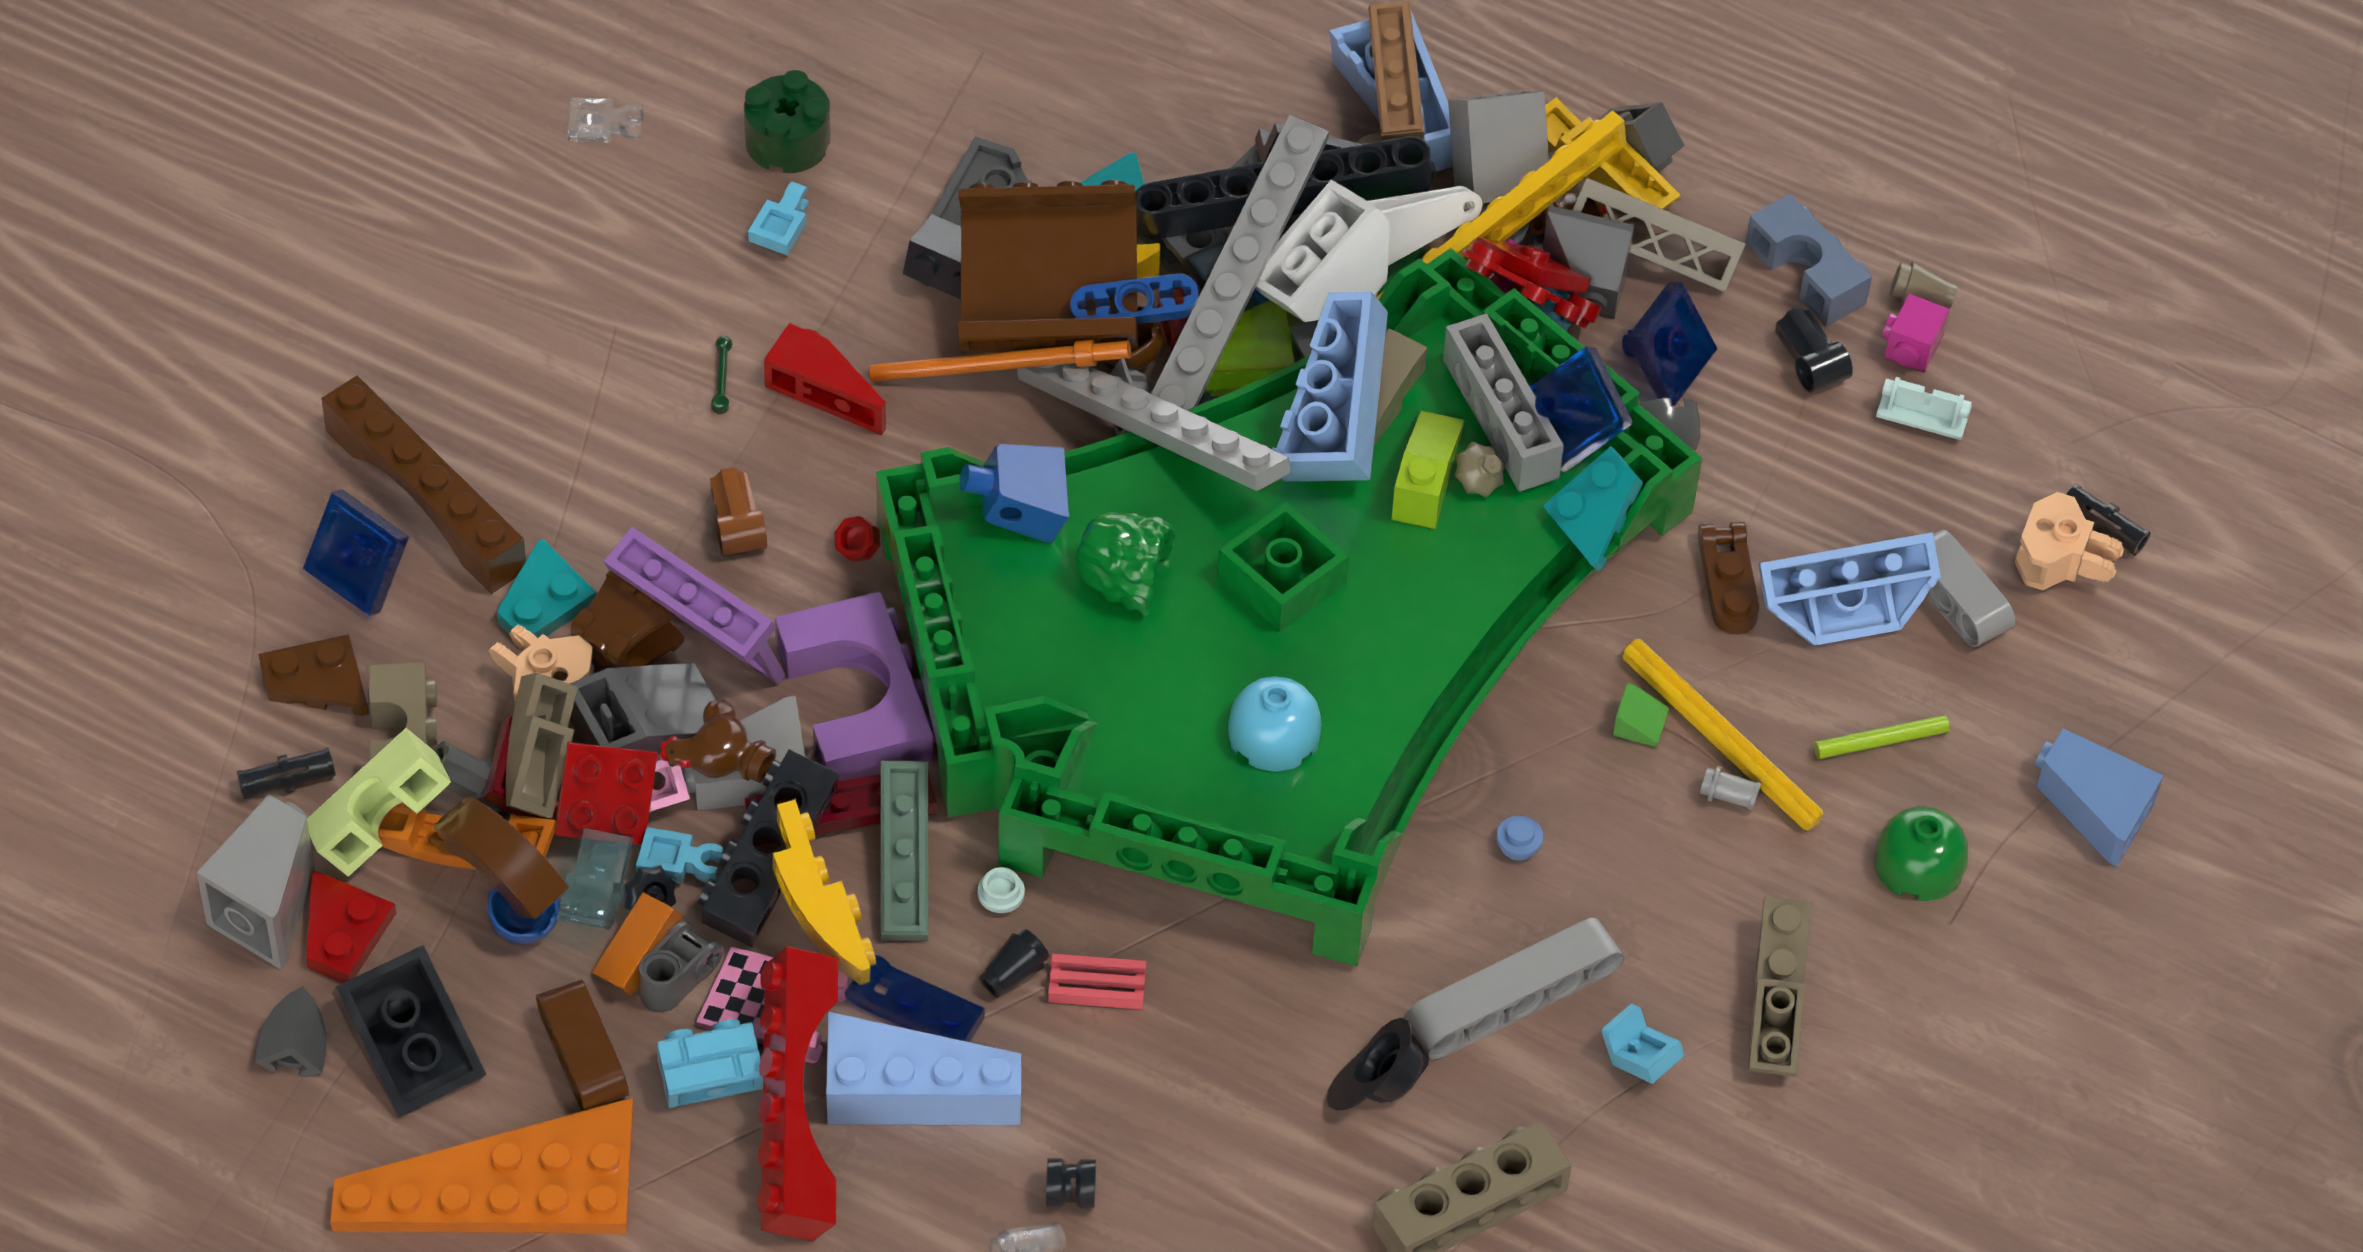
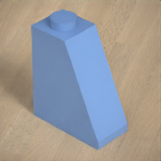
M2063 728L2054 744L2049 741L2045 742L2037 757L2035 766L2041 768L2036 787L2110 864L2118 867L2155 804L2164 775Z

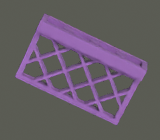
M634 527L628 530L603 561L610 571L677 615V618L776 685L785 677L784 670L767 642V639L776 629L772 620Z

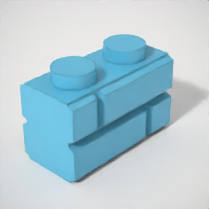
M736 1019L723 1020L714 1024L711 1027L712 1031L693 1034L690 1029H679L664 1036L665 1040L657 1042V1060L669 1108L763 1089V1077L759 1073L760 1054L752 1022L740 1025V1021Z

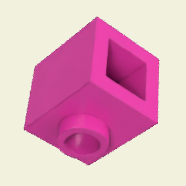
M1908 294L1899 314L1891 313L1885 324L1882 338L1887 339L1888 342L1884 357L1902 366L1911 367L1925 373L1944 336L1950 309Z

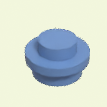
M1512 816L1505 819L1499 825L1496 836L1497 844L1508 858L1517 861L1527 860L1540 850L1543 843V831L1540 825L1529 817Z

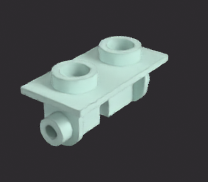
M1896 377L1895 381L1886 378L1876 417L1954 439H1962L1972 408V402L1964 400L1965 395L1960 394V396L1935 389L1930 394L1924 392V386L1900 380V377Z

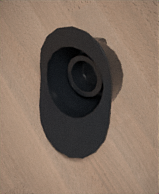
M1397 1018L1385 1024L1372 1037L1367 1046L1338 1073L1328 1089L1326 1100L1330 1108L1337 1111L1347 1110L1360 1104L1366 1098L1379 1103L1392 1102L1403 1097L1411 1090L1427 1068L1429 1060L1412 1041V1026L1410 1022L1403 1018Z

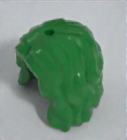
M1115 512L1099 515L1088 523L1077 550L1076 568L1084 582L1092 588L1101 591L1106 600L1121 602L1127 609H1136L1143 616L1149 614L1150 601L1153 597L1151 585L1155 581L1158 562L1169 556L1174 546L1172 541L1176 531L1169 523L1158 517L1147 518L1136 513L1121 514Z

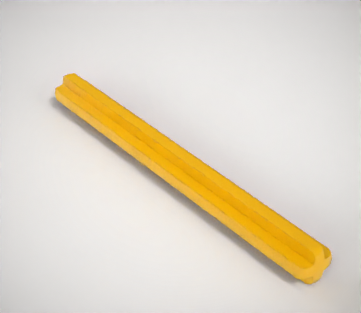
M1635 639L1625 647L1623 660L1750 780L1761 782L1760 789L1802 829L1809 831L1821 822L1823 810L1643 640Z

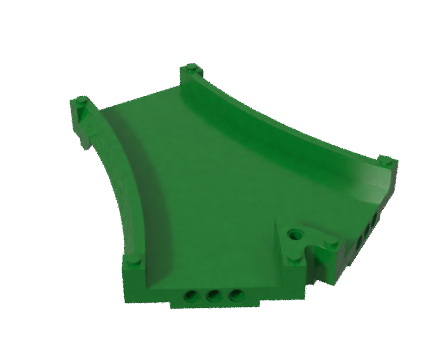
M1450 248L1428 264L1419 258L1399 271L1378 299L1388 312L1386 331L1391 329L1426 346L1427 356L1424 372L1402 399V410L1373 447L1370 480L1283 481L1281 478L1256 491L1132 432H1127L1064 452L1069 518L1053 543H1048L988 523L983 518L982 495L960 490V476L963 467L966 464L983 467L985 462L953 448L944 447L921 452V463L876 471L877 527L880 529V540L885 561L893 560L938 746V782L947 818L1000 809L998 866L1043 878L1054 850L1313 922L1315 927L1312 954L1358 966L1372 929L1374 903L1400 846L1401 838L1444 759L1467 723L1523 648L1555 611L1596 570L1543 505L1612 446L1641 479L1643 484L1635 501L1627 509L1626 520L1620 533L1613 534L1604 557L1608 560L1646 526L1650 525L1663 536L1693 513L1702 457L1638 404L1640 393L1515 288L1508 293L1503 292L1487 277L1465 266L1467 261ZM1487 314L1564 445L1560 478L1518 492L1504 467V484L1495 488L1486 498L1478 493L1467 494L1462 483L1454 477L1457 469L1455 456L1436 529L1391 520L1397 476L1405 449L1421 411L1465 420L1456 454L1465 451L1471 442H1476L1483 446H1492L1443 361L1446 327ZM1310 355L1245 387L1190 408L1187 411L1204 417L1228 430L1235 431L1239 435L1265 445L1270 449L1272 447L1277 448L1283 431L1280 425L1286 410L1291 409L1298 387L1295 385L1300 370L1305 369ZM1111 512L1121 514L1136 513L1147 518H1161L1175 529L1176 535L1172 541L1174 544L1169 556L1164 560H1159L1155 581L1151 585L1153 597L1150 601L1148 615L1143 616L1136 609L1129 610L1121 602L1106 600L1101 591L1086 584L1076 568L1077 550L1083 533L1093 518ZM1272 676L1290 678L1303 685L1317 701L1322 722L1318 749L1312 755L1311 752L1302 759V764L1294 769L1277 772L1257 769L1249 765V758L1243 756L1239 750L1236 754L1231 748L1228 737V721L1235 698L1249 684L1260 678Z

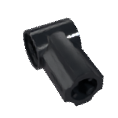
M1801 307L1787 311L1785 316L1776 322L1775 332L1794 358L1798 379L1806 391L1811 393L1852 377L1853 366L1848 351L1840 342L1831 343L1809 310H1803Z

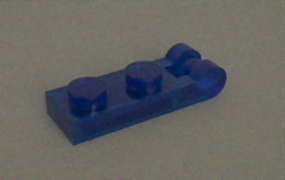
M876 954V965L870 966L869 983L859 985L852 980L845 990V997L855 1006L901 1027L965 1042L971 1041L985 1018L984 1007L892 967L885 958ZM877 984L888 988L885 995L875 991Z

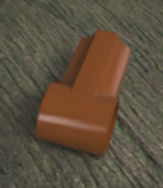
M736 467L721 469L716 476L710 478V490L717 514L715 518L716 530L722 556L767 549L764 518L761 509L756 510L748 472H742Z

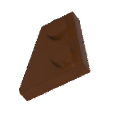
M349 634L258 654L269 701L287 704L303 703L308 707L323 710L327 709L328 704L353 708L354 715L364 716L369 714Z

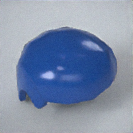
M495 887L488 894L487 918L495 933L509 943L528 945L540 941L554 929L559 920V898L536 919L519 916Z

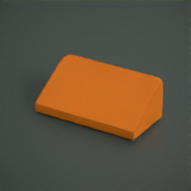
M642 893L591 973L632 997L639 986L641 960L665 938L668 931L677 922L681 921L683 916L669 905Z

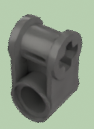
M687 921L677 922L668 931L665 938L645 955L640 962L639 985L642 1003L648 1009L655 1012L669 1011L678 1006L688 993L716 969L723 955V946L716 941L709 943L692 931V925Z

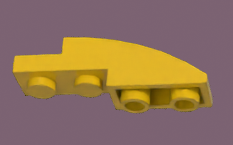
M796 800L778 804L777 822L786 850L773 853L772 868L783 896L793 915L818 949L824 955L838 958V969L859 985L869 983L870 966L876 965V958L869 937L860 938L856 922L862 921V916L855 894L846 895L842 881L823 886V884L830 882L822 855L817 857L813 855L809 841L815 840V833L808 812L800 814Z

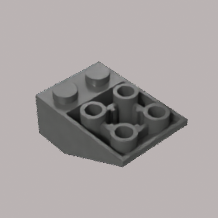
M695 663L607 668L569 683L578 687L570 720L584 744L658 752V755L661 751V743L668 741L670 737L676 736L678 739L693 737L704 725V708L709 702L716 701Z

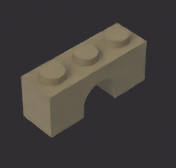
M425 662L369 665V703L373 729L391 728L402 732L407 728L428 746L438 745L437 719L429 718V708L437 707L436 680H427ZM394 738L370 741V760Z

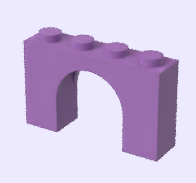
M881 592L775 617L776 646L788 679L838 667H852L873 674L881 680L888 690L884 698L868 711L813 725V750L817 763L839 773L838 781L880 774L881 761L933 762V743L936 742L931 717L930 715H925L922 707L926 705L924 689L919 678L913 680L909 670L913 669L909 647L907 643L899 644L896 634L900 633L896 612L893 607L886 608Z

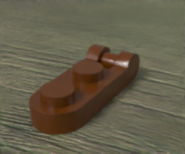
M1731 522L1729 527L1715 528L1714 524H1699L1698 542L1713 620L1722 631L1729 634L1739 635L1747 633L1757 623L1759 601L1747 545L1745 522ZM1716 545H1730L1731 551L1717 552Z

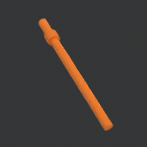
M1094 339L1075 341L1074 346L870 364L869 375L872 382L1072 363H1076L1077 367L1096 366L1097 361L1130 358L1131 347L1129 341L1095 343Z

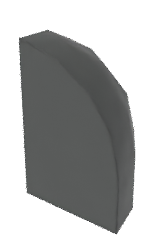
M303 986L283 998L273 1008L263 1024L258 1038L254 1062L270 1071L275 1072L277 1065L287 1068H300L299 1076H310L323 1072L326 1054L325 1025L314 998Z

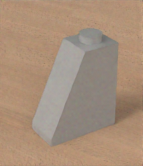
M796 696L785 697L740 720L745 727L748 741L751 743L758 740L766 741L767 746L776 750L775 760L782 762L788 749L805 757ZM683 768L688 793H695L697 811L744 805V798L763 795L768 788L763 785V782L758 783L751 779L749 781L744 780L740 771H735L724 777L712 778L692 768Z

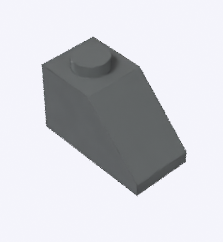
M1662 102L1611 108L1598 118L1601 120L1611 111L1619 115L1625 121L1626 141L1656 171L1670 165L1673 161L1671 156L1684 147Z

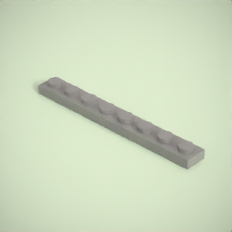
M1288 116L1199 296L1197 305L1192 310L1151 393L1152 395L1174 403L1185 410L1198 405L1329 139V131L1294 116Z
M1076 363L1017 369L1019 380L1253 490L1258 491L1290 474L1289 457L1091 366L1077 367Z

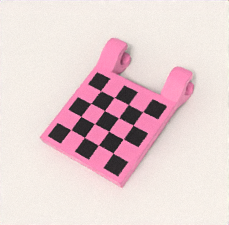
M731 946L696 1021L697 1027L712 1031L711 1027L723 1020L736 1019L740 1021V1025L752 1022L756 1042L764 1045V1033L760 1030V1018L764 1009V989L761 987L760 978L764 965L773 957ZM838 969V1002H843L848 997L850 985L847 984L848 976L840 969ZM817 1031L812 1035L805 1061L809 1063H816L823 1052V1046L820 1045L821 1035Z

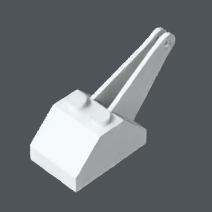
M1330 180L1277 242L1255 289L1261 295L1303 322L1319 320L1328 293L1372 291L1376 296L1377 292L1387 282L1389 265L1462 224L1477 218L1482 210V199L1468 188L1456 186L1366 201L1333 180Z

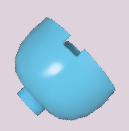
M1272 676L1258 679L1243 688L1233 702L1228 721V737L1231 748L1236 754L1239 750L1243 756L1249 758L1248 764L1257 769L1277 772L1298 767L1302 764L1303 758L1307 757L1311 752L1313 755L1318 749L1322 722L1317 701L1303 685L1290 678Z

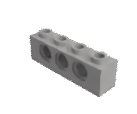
M1483 314L1447 326L1443 361L1491 445L1494 446L1498 456L1505 462V469L1518 492L1560 478L1564 445L1488 315Z

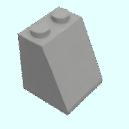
M268 794L197 872L206 925L280 970L288 962L311 884V875L315 870L307 816L297 805L292 802L283 803Z

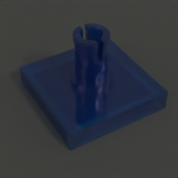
M1668 282L1636 326L1628 330V334H1624L1622 341L1624 353L1630 358L1637 359L1658 399L1671 398L1672 406L1678 403L1718 349L1683 282Z
M1584 347L1530 387L1536 397V411L1539 415L1549 419L1564 445L1560 471H1568L1633 424L1597 349L1594 347Z
M343 489L331 492L303 569L368 616L378 614L382 610L410 536Z

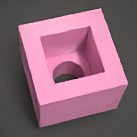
M659 754L657 756L655 772L661 773L662 783L659 787L653 788L650 812L690 799L681 767L678 765L670 767L668 761L662 760Z

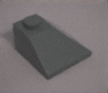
M1550 205L1547 212L1542 250L1550 254V259L1590 278L1591 281L1586 293L1574 294L1601 307L1602 309L1598 316L1610 319L1615 318L1626 282L1634 225Z

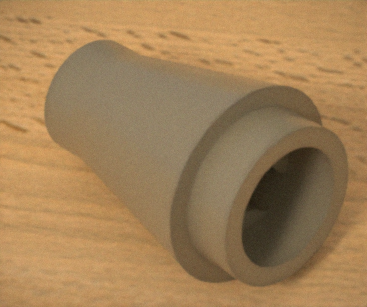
M1913 261L1910 265L1901 262L1896 270L1890 295L1899 298V303H1904L1908 294H1912L1950 309L1954 302L1958 285L1944 280Z

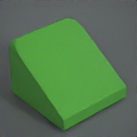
M1627 683L1617 712L1613 736L1658 747L1669 707L1639 687Z

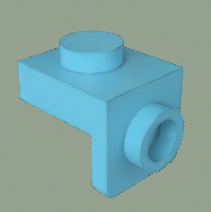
M1635 1004L1627 1006L1602 1029L1603 1039L1612 1066L1652 1084L1685 1056L1680 1041L1646 1026L1642 1010Z

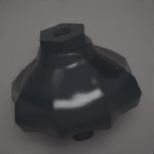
M662 865L649 869L637 868L633 878L624 884L626 892L624 907L631 911L642 893L672 907L677 903L674 894L677 883L676 879L667 875Z

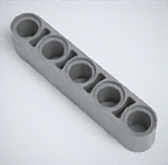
M1588 918L1421 999L1409 1008L1403 1019L1410 1022L1412 1035L1427 1056L1432 1060L1441 1059L1608 977L1621 966L1625 956L1599 919Z

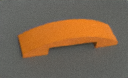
M399 803L390 809L382 819L378 829V836L382 843L381 847L431 863L477 870L459 856L440 852L430 841L429 837L436 832L433 827L443 815L428 814L425 808L415 813L406 804ZM511 814L508 822L545 858L555 833L556 821Z

